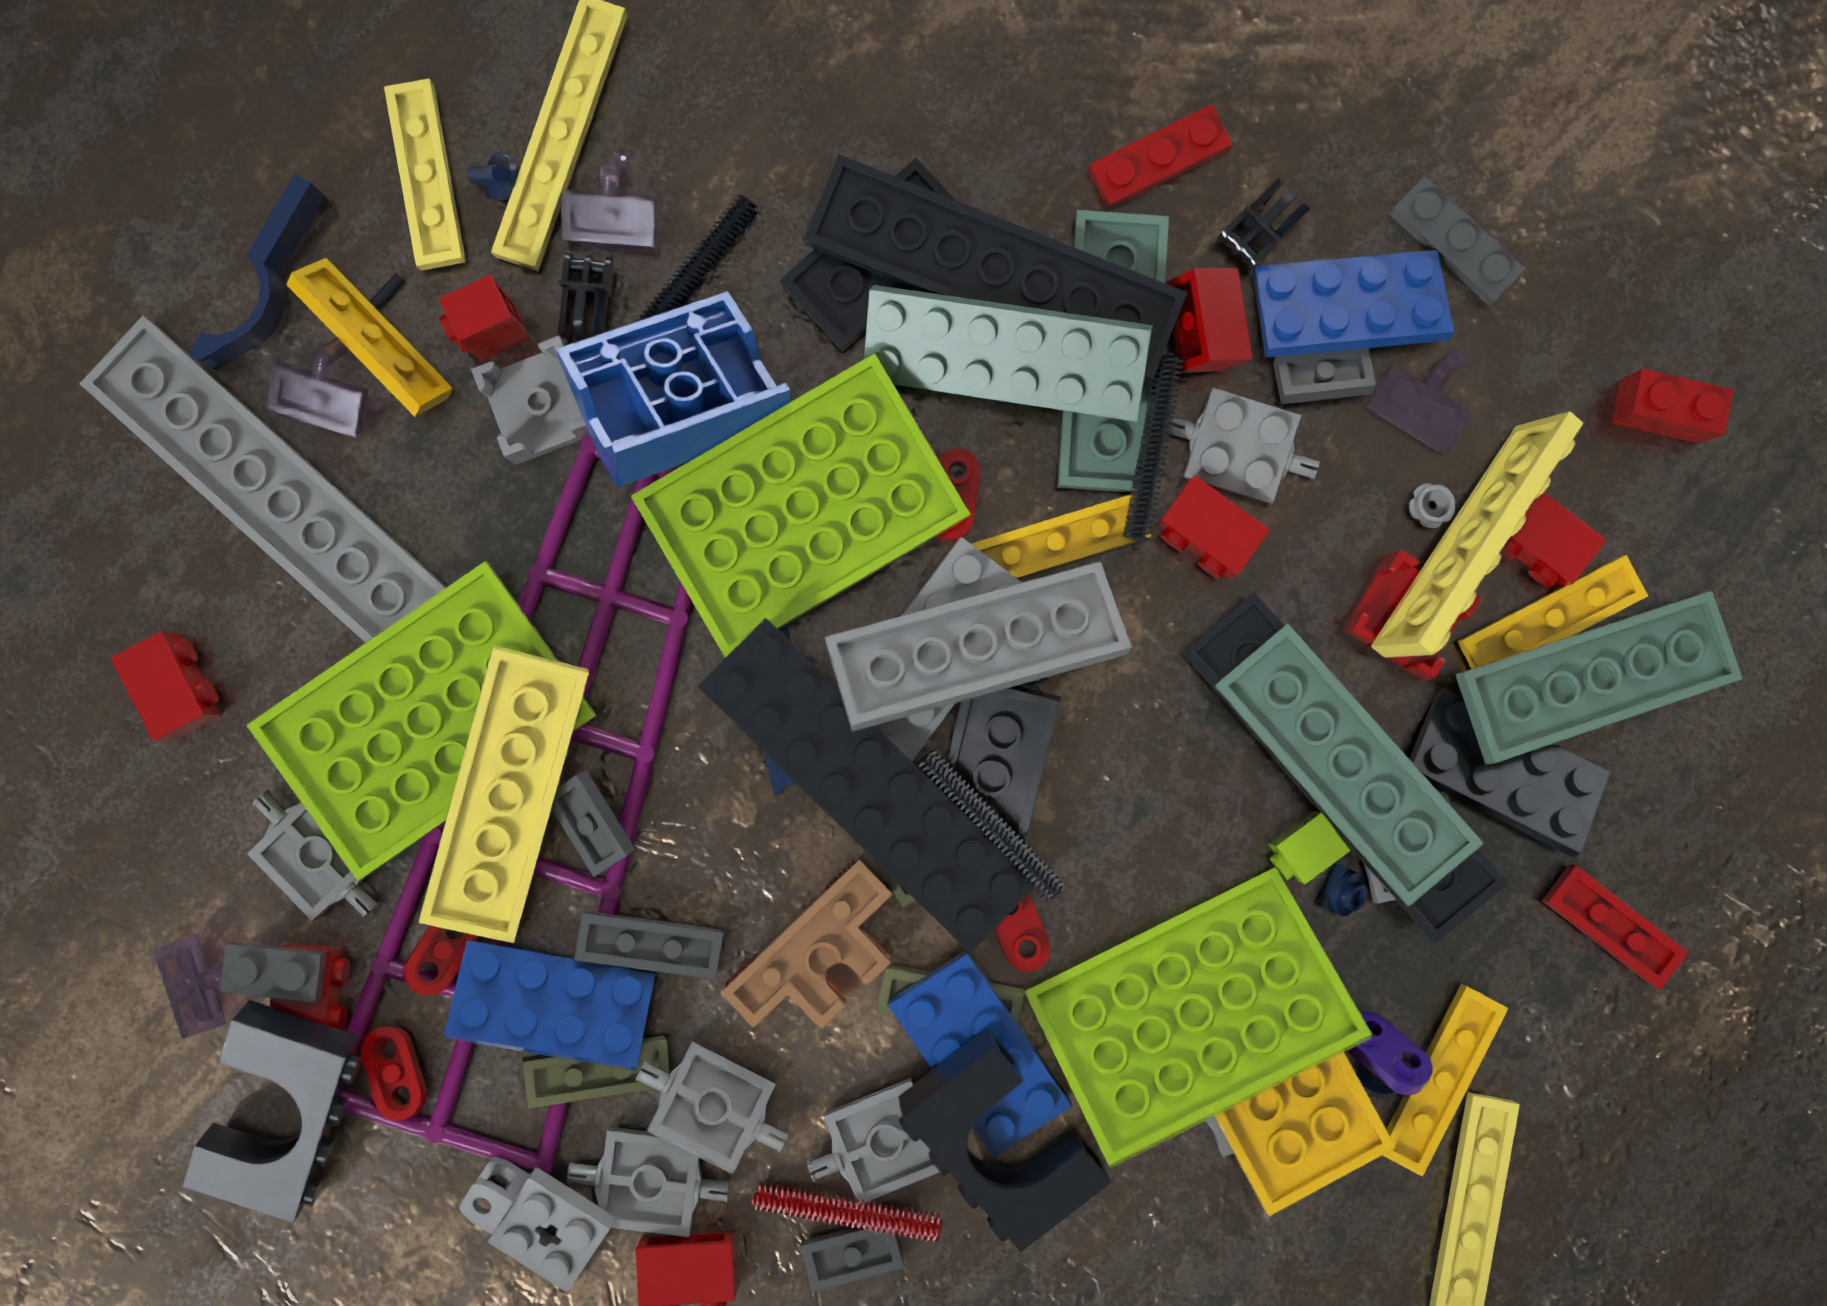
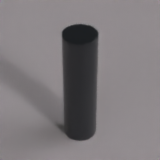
M395 273L369 302L378 310L405 280Z

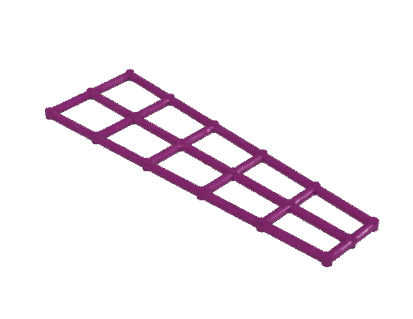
M586 435L580 440L579 451L533 566L528 570V578L518 600V605L531 621L544 586L598 602L577 665L589 670L583 692L585 700L615 608L669 625L640 742L583 725L571 735L561 771L562 775L572 741L635 760L620 819L621 827L633 844L653 763L657 756L656 751L687 626L690 622L693 602L681 581L679 582L674 606L621 590L644 521L632 498L604 585L552 569L595 458H600L591 436ZM682 464L637 480L633 494L657 481L658 477H664L681 467ZM445 822L424 836L376 958L371 963L370 973L346 1030L348 1033L360 1036L355 1052L356 1056L387 978L390 977L405 982L403 977L405 962L395 960L435 861ZM630 855L608 868L606 878L600 876L593 877L591 873L540 857L537 858L533 875L601 896L597 912L616 915L620 896L623 892V883ZM492 938L488 940V944L502 947L507 945L506 941ZM421 967L419 969V975L423 980L430 981L434 978L435 972ZM454 978L450 985L440 994L453 997L457 979ZM456 1040L431 1119L416 1115L402 1121H391L379 1113L374 1101L346 1092L342 1093V1097L348 1098L345 1113L426 1138L431 1143L439 1142L489 1159L500 1157L521 1169L533 1172L535 1167L547 1174L555 1166V1157L569 1102L549 1105L537 1153L450 1126L449 1122L475 1043Z

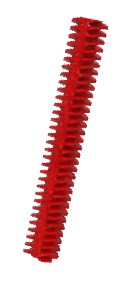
M761 1181L752 1200L755 1210L760 1209V1211H764L766 1209V1212L772 1210V1213L782 1214L783 1212V1215L789 1213L790 1217L794 1215L796 1218L800 1215L801 1219L806 1216L807 1220L812 1217V1221L817 1219L818 1222L823 1219V1223L829 1220V1224L835 1222V1225L840 1223V1226L846 1223V1227L852 1224V1228L858 1226V1229L863 1227V1230H867L869 1227V1231L875 1228V1232L881 1229V1233L887 1231V1234L892 1232V1235H896L898 1233V1236H902L904 1233V1237H908L910 1234V1238H914L916 1235L917 1240L920 1237L923 1241L927 1238L928 1242L933 1239L934 1243L939 1240L943 1226V1219L940 1220V1213L934 1219V1212L931 1213L929 1218L928 1211H926L925 1217H923L922 1210H920L918 1216L916 1209H914L912 1215L911 1209L908 1208L906 1214L905 1207L902 1208V1212H899V1206H897L896 1211H893V1205L888 1210L887 1204L882 1209L881 1203L876 1208V1202L873 1203V1207H870V1201H868L867 1206H864V1200H862L861 1205H859L858 1199L853 1204V1198L847 1203V1197H845L844 1202H841V1196H839L838 1201H836L835 1195L830 1200V1194L827 1195V1199H824V1193L819 1198L817 1191L815 1197H813V1191H810V1195L807 1196V1190L805 1189L804 1195H802L800 1188L798 1194H796V1188H793V1192L790 1193L789 1186L787 1192H784L783 1185L781 1191H779L778 1184L776 1189L773 1190L772 1183L770 1189H768L766 1182L764 1188H762Z

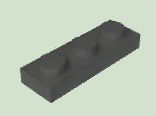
M1425 176L1389 213L1427 250H1438L1440 262L1488 306L1492 305L1526 269Z
M582 910L574 960L716 979L723 930Z

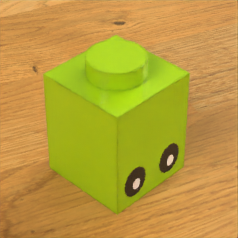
M1312 810L1267 843L1275 853L1269 859L1280 875L1286 881L1292 877L1295 881L1302 884L1308 883L1350 851L1321 812Z

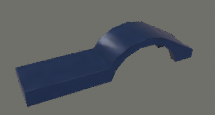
M294 174L247 254V257L256 267L260 281L258 304L250 318L238 328L218 335L201 333L188 354L189 356L217 370L264 343L277 329L285 309L284 284L279 275L326 197L311 182Z

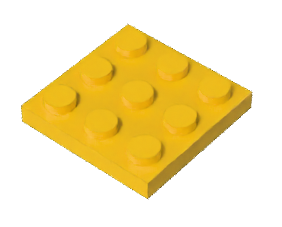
M1344 1052L1214 1116L1268 1216L1277 1213L1396 1148Z

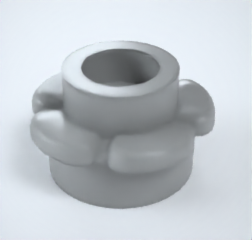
M1425 483L1415 489L1413 493L1414 499H1411L1409 502V511L1414 519L1420 520L1422 526L1437 528L1443 521L1448 522L1453 517L1455 499L1446 486ZM1430 501H1433L1436 504L1434 510H1431L1428 507V503Z

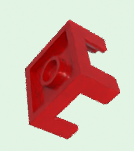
M1397 550L1385 555L1339 634L1418 681L1435 679L1446 660L1443 657H1438L1442 649L1433 655L1384 658L1371 647L1420 572V570L1414 567L1418 565L1419 560L1402 550ZM1476 594L1472 605L1458 615L1449 629L1451 633L1459 620L1468 619L1472 616L1482 597Z

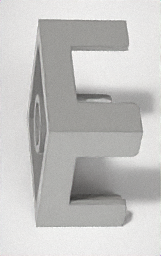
M560 336L539 343L538 346L542 353L506 367L500 368L492 361L471 369L479 391L489 400L501 434L496 436L505 458L515 465L575 443L584 436L590 435L557 357L556 349L567 346Z

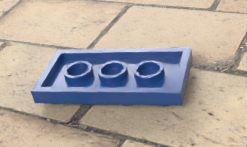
M1438 250L1255 266L1252 273L1265 357L1449 341L1454 333Z
M467 940L444 1036L448 1039L636 1071L655 973L576 961L565 957Z
M967 950L959 953L918 982L913 983L888 1000V1007L932 1070L987 1027L1017 1060L1024 1082L987 1109L973 1125L974 1130L993 1157L1072 1107L1071 1099Z

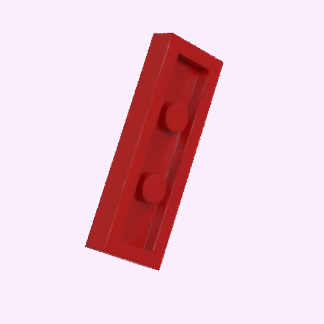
M1213 104L1090 163L1088 171L1109 210L1229 151L1233 143Z
M1569 864L1542 900L1654 988L1661 990L1689 953L1577 865Z

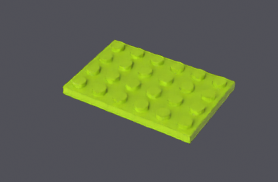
M875 353L631 495L724 657L765 617L777 629H780L959 524L971 515Z
M484 561L246 725L357 881L371 874L446 821L493 645L558 661L487 561ZM583 696L573 732L597 716Z
M1276 867L1024 991L1110 1168L1371 1039L1372 1036Z

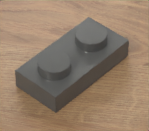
M1369 348L1275 356L1273 363L1281 404L1370 395L1374 393L1377 386Z
M587 770L575 775L556 789L551 809L593 877L636 851Z
M239 942L225 944L220 992L318 1002L322 999L327 952Z
M856 1226L855 1228H848L801 1241L800 1245L812 1293L904 1268V1260L897 1234L892 1235V1232L887 1234V1231L881 1233V1229L875 1232V1228L869 1231V1227L867 1230H863V1227L858 1229V1226Z

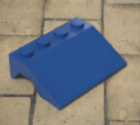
M728 291L556 349L558 360L595 448L617 488L689 462L790 403V388L786 383L778 386L774 383L760 360L753 330Z

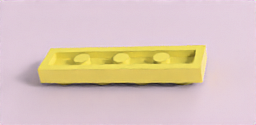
M428 78L385 86L384 90L416 267L422 271L465 263L466 259L434 84Z

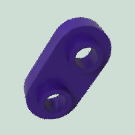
M1368 1011L1359 1012L1369 1030L1377 1036H1371V1039L1347 1051L1393 1091L1403 1095H1414L1422 1091L1432 1075L1433 1068L1428 1055L1379 1014ZM1402 1060L1408 1061L1415 1069L1407 1067Z

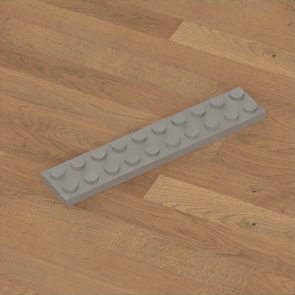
M142 316L80 382L84 389L365 643L447 588L149 318Z

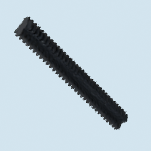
M737 195L738 199L733 200L734 204H730L731 208H726L727 213H722L724 217H719L720 221L715 222L717 226L711 227L713 230H709V235L704 236L706 239L700 240L702 244H697L699 248L693 249L695 253H690L691 257L686 258L688 261H683L684 266H679L680 270L675 271L677 275H672L673 279L668 280L669 284H665L666 288H661L662 293H657L659 297H654L655 302L651 301V306L646 307L648 310L643 311L644 315H639L641 319H636L635 321L638 322L677 309L676 305L682 307L680 300L685 303L686 301L683 297L690 298L687 292L693 294L690 288L697 289L694 283L700 285L697 279L704 280L701 274L707 276L705 270L711 272L708 266L715 267L712 261L718 263L715 257L718 256L721 259L722 257L719 252L725 254L723 247L728 250L729 248L726 244L733 245L730 239L732 238L736 241L733 235L740 236L737 230L743 232L741 225L745 228L747 227L744 222L750 223L749 216L754 219L751 213L754 212L757 215L758 213L755 208L758 206L745 196Z
M1166 353L1162 356L1152 380L1151 395L1149 396L1145 415L1147 418L1144 420L1141 446L1139 447L1140 452L1138 453L1140 458H1137L1136 475H1134L1131 488L1133 492L1130 493L1132 498L1129 499V509L1127 510L1129 515H1126V519L1129 521H1125V532H1123V537L1132 539V541L1141 542L1151 539L1145 536V534L1152 533L1147 531L1146 528H1153V526L1147 525V523H1154L1148 517H1155L1149 511H1156V509L1150 506H1157V503L1151 501L1158 500L1153 494H1159V492L1154 491V488H1160L1155 483H1161V480L1156 479V477L1163 476L1158 474L1157 471H1164V469L1158 468V465H1165V463H1161L1159 460H1166L1160 454H1167L1161 448H1168V446L1162 445V443H1169L1168 440L1163 438L1170 437L1169 434H1165V431H1171V429L1166 428V425H1172L1167 420H1173L1168 414H1174L1175 412L1169 411V408H1176V406L1170 405V403H1177L1171 397H1178L1172 391H1179V389L1173 388V386H1180L1179 383L1174 381L1181 380L1180 377L1175 375L1182 374V372L1176 370L1183 369V366L1178 365V363H1184L1183 360L1175 357V354Z
M936 750L930 751L917 762L918 768H922V772L927 773L926 776L928 778L931 777L930 780L932 782L935 781V785H939V789H943L944 794H948L947 798H952L951 802L956 803L955 807H960V812L964 811L963 816L968 815L967 820H973L971 825L976 823L975 829L980 827L979 833L985 832L984 838L989 836L987 842L989 843L993 840L994 842L991 846L993 847L997 844L996 851L1001 848L1000 855L1005 853L1004 859L1010 858L1008 864L1013 861L1012 868L1017 865L1018 869L1016 872L1022 870L1020 876L1027 875L1024 881L1030 878L1031 880L1028 885L1034 882L1035 884L1032 889L1034 890L1038 886L1039 889L1036 893L1038 894L1040 891H1043L1040 897L1042 898L1046 895L1045 902L1061 893L1065 888L1063 886L1065 882L1059 881L1060 877H1055L1056 873L1052 872L1053 869L1047 868L1048 864H1043L1044 860H1039L1040 856H1035V851L1030 852L1032 848L1027 847V843H1022L1024 840L1018 839L1019 835H1014V830L1010 831L1011 827L1006 826L1007 822H1002L1003 818H998L999 814H993L994 809L989 810L990 805L985 806L987 802L981 801L982 797H977L978 793H973V788L969 789L970 785L965 784L966 780H960L962 778L961 775L956 776L957 771L952 772L953 767L948 768L949 763H944L945 759H939L941 757L940 754L935 755Z

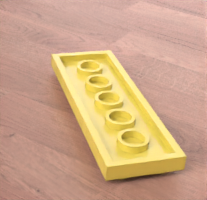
M1568 411L1515 426L1372 643L1371 647L1386 658L1433 655L1445 646L1451 636L1449 629L1458 615L1466 611L1476 598L1475 589L1483 577L1490 573L1500 562L1501 553L1499 552L1509 537L1516 534L1526 521L1525 512L1533 500L1538 498L1548 488L1551 482L1549 475L1557 463L1563 460L1574 448V437L1583 425L1580 419Z
M493 645L419 923L514 943L588 678V669Z

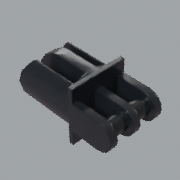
M1279 177L1249 206H1246L1217 237V240L1220 242L1225 240L1234 248L1231 253L1235 257L1240 254L1248 262L1246 268L1249 271L1310 210V207L1303 202L1274 230L1271 224L1298 196L1290 189L1263 216L1257 213L1283 186L1284 182ZM1239 225L1249 233L1245 238L1235 230ZM1253 239L1263 247L1259 253L1249 244Z
M573 253L565 254L562 279L558 282L563 290L557 336H560L562 339L570 337L573 317L575 340L582 341L588 339L594 301L592 337L604 333L608 299H613L611 289L614 259L612 257H606L605 261H596L593 255H586L585 259L574 258ZM573 272L583 273L582 282L572 281ZM593 274L603 275L602 285L592 284Z

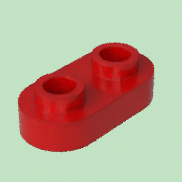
M960 448L944 452L938 460L971 515L969 518L936 536L938 539L946 542L957 541L959 537L964 538L969 533L974 520L981 469L977 458L971 452ZM953 464L963 465L966 469V475L961 479L952 478L949 474L950 466Z
M1028 894L1018 904L1016 910L1010 913L994 929L1009 964L1015 969L1024 972H1031L1041 968L1050 955L1048 936L1031 896ZM1031 940L1035 943L1036 950L1031 956L1026 957L1019 953L1018 947L1022 941Z
M428 925L403 968V977L408 988L414 993L423 996L435 995L444 991L461 967L467 940L476 942L478 935L460 932L459 937L453 940L446 936L445 928ZM424 963H430L435 968V976L430 981L423 980L419 975V969Z
M396 1026L380 1027L371 1031L362 1043L361 1057L376 1108L383 1117L391 1121H402L412 1118L423 1109L427 1100V1089L412 1039L405 1030ZM389 1041L393 1042L397 1048L396 1055L392 1059L385 1054V1046ZM402 1086L406 1087L410 1092V1099L406 1104L402 1103L398 1098V1091Z

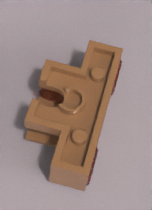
M861 856L857 860L853 859L852 864L847 865L848 868H844L843 872H839V876H835L834 880L830 881V885L826 884L825 891L759 954H754L748 962L741 966L739 971H736L726 981L725 987L720 994L752 1028L789 995L822 1030L846 1007L845 1002L863 984L867 986L891 963V955L864 928L862 923L893 895V891Z

